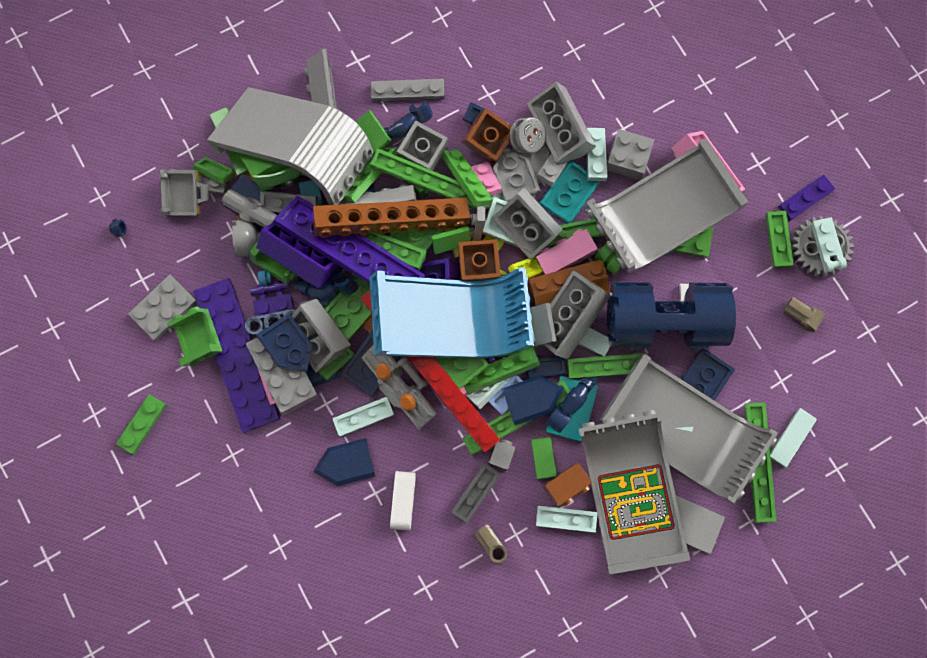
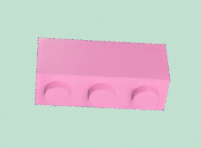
M579 229L572 234L573 237L567 240L563 238L556 242V246L553 248L547 247L539 252L540 255L536 256L545 274L570 268L599 252L587 229Z

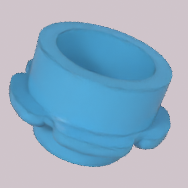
M265 269L264 271H258L259 285L266 287L271 283V274L266 272Z

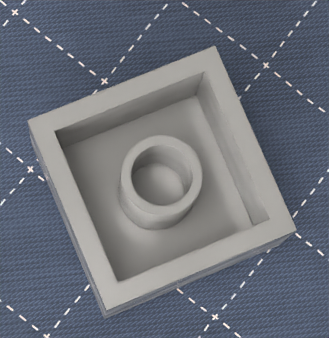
M415 121L398 148L397 156L434 171L442 158L443 151L448 148V138Z
M618 129L607 162V171L640 181L645 173L654 139Z

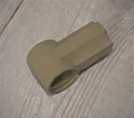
M792 297L783 309L785 313L799 321L802 328L813 333L825 317L822 311L814 307H808L795 297Z
M488 524L474 533L493 562L501 563L506 560L507 550ZM496 548H501L504 551V557L501 560L493 557V551Z

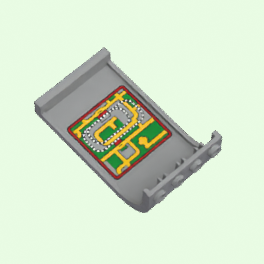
M655 410L643 412L641 417L635 418V414L622 416L623 420L620 421L610 418L602 420L603 424L595 425L594 422L582 424L583 428H579V433L585 451L590 480L592 481L591 485L609 574L690 561L664 445L661 413H655Z

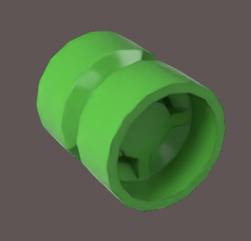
M605 244L594 259H602L603 265L606 264V269L613 275L621 269L617 262L618 256L615 251L611 252L607 244Z

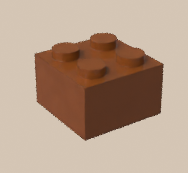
M485 108L480 111L461 143L488 162L493 163L497 161L508 144L512 126Z
M497 239L459 242L461 281H485L501 277Z
M576 463L542 487L555 506L561 505V507H565L574 501L572 498L574 495L581 496L590 489L588 485L592 481L581 465Z

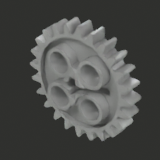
M822 216L817 218V220L823 219ZM812 217L810 222L808 220L804 221L803 225H799L797 227L798 230L793 233L795 237L791 239V242L795 244L791 246V249L796 250V252L792 256L798 257L795 263H802L800 269L808 268V274L814 271V276L819 275L820 272L822 277H825L827 274L832 276L835 272L839 273L842 271V269L839 270L837 268L832 272L824 271L811 223L816 221V218ZM836 219L833 221L843 257L848 263L852 260L849 256L854 254V251L850 250L854 244L849 243V240L853 237H847L846 234L849 230L843 231L844 224L838 226ZM806 247H810L813 253H809ZM830 257L832 262L835 261L834 257Z

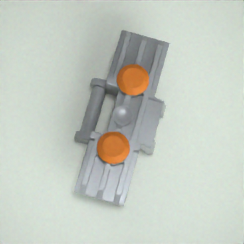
M373 345L361 357L379 379L377 382L379 383L378 387L394 407L402 408L418 430L437 414L421 394V391L428 385L427 381H423L410 365L409 359L406 356L398 363L392 356H374ZM402 367L417 386L412 385L408 387L400 378L404 373Z

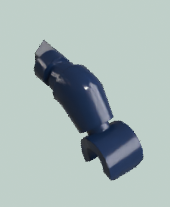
M424 101L419 108L411 104L409 106L410 113L399 121L394 122V125H391L390 128H383L391 140L392 137H399L400 139L406 137L415 121L422 124L432 118L433 112L427 101Z
M340 271L335 275L333 281L327 282L320 288L301 279L295 282L294 288L301 290L303 295L311 297L312 300L317 299L319 302H327L338 295L339 291L345 296L352 295L358 290V284L353 278H347Z
M592 377L590 380L587 378L581 379L578 385L573 387L560 405L562 409L558 407L547 420L548 426L561 433L572 419L570 415H574L586 402L587 395L598 382V378Z

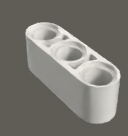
M396 471L390 529L408 531L411 529L416 473Z

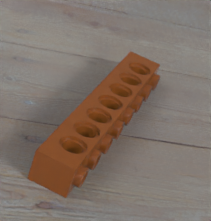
M467 198L313 206L312 219L314 235L329 237L331 235L386 234L395 231L404 233L411 230L421 232L427 229H458L468 225L470 213Z

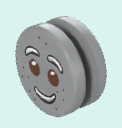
M533 117L516 120L510 129V141L513 148L520 153L539 151L545 141L543 124Z

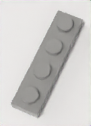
M444 79L371 81L372 101L445 99Z

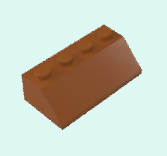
M602 259L530 278L527 286L533 307L544 303L551 304L573 270L610 294L608 276Z

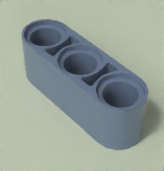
M286 310L249 318L245 323L246 331L252 336L257 337L256 335L268 328L273 320H280L289 313L292 316L296 310ZM259 323L260 328L253 332L252 326Z

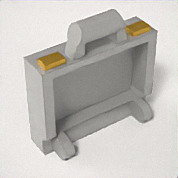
M160 170L162 201L160 212H162V215H200V203L208 201L209 195L208 185L199 182V170Z

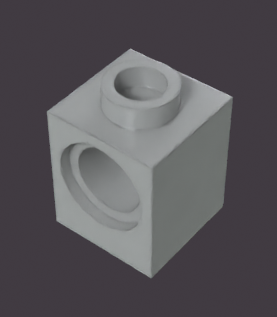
M501 439V442L499 441L494 447L489 464L508 470L516 448L512 446L513 442Z

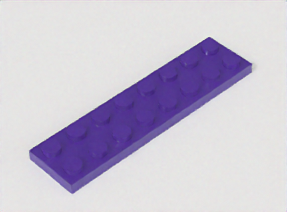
M298 195L274 218L276 226L369 285L370 276L376 271H385V275L425 278L423 273L360 234H350L348 236L331 235L329 237L315 236L312 219L314 205Z
M230 278L194 290L193 293L198 307L208 309L222 347L223 352L215 356L242 433L280 420L276 405H270L258 367L247 348L246 343L252 341L250 333L246 331V322Z

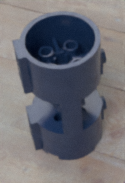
M611 282L610 293L612 295L607 301L608 331H611V334H608L610 346H630L634 350L650 348L653 343L655 330L659 333H668L669 330H677V332L683 333L685 343L692 350H702V348H709V346L731 345L735 334L736 306L733 287L729 283L689 282L684 301H655L653 286L650 282Z

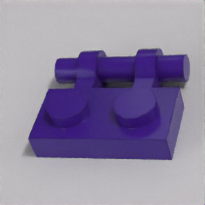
M277 281L266 287L257 285L256 288H251L252 296H260V300L253 301L255 317L294 310L291 294H283V290L290 289L289 283L285 284L284 282ZM276 291L277 296L267 298L266 293Z

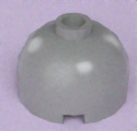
M232 220L233 247L235 248L234 258L248 257L249 251L258 242L260 232H256L255 226L248 221Z

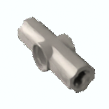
M232 189L228 190L223 196V205L239 213V216L245 221L255 222L265 228L272 224L277 214L262 207L260 201L246 198Z

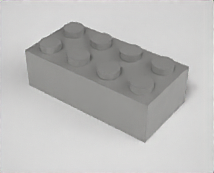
M258 338L246 343L282 416L318 399L306 372L279 368Z

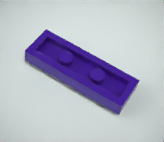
M822 175L780 204L778 208L781 211H786L787 219L791 221L834 191L835 187L825 175Z

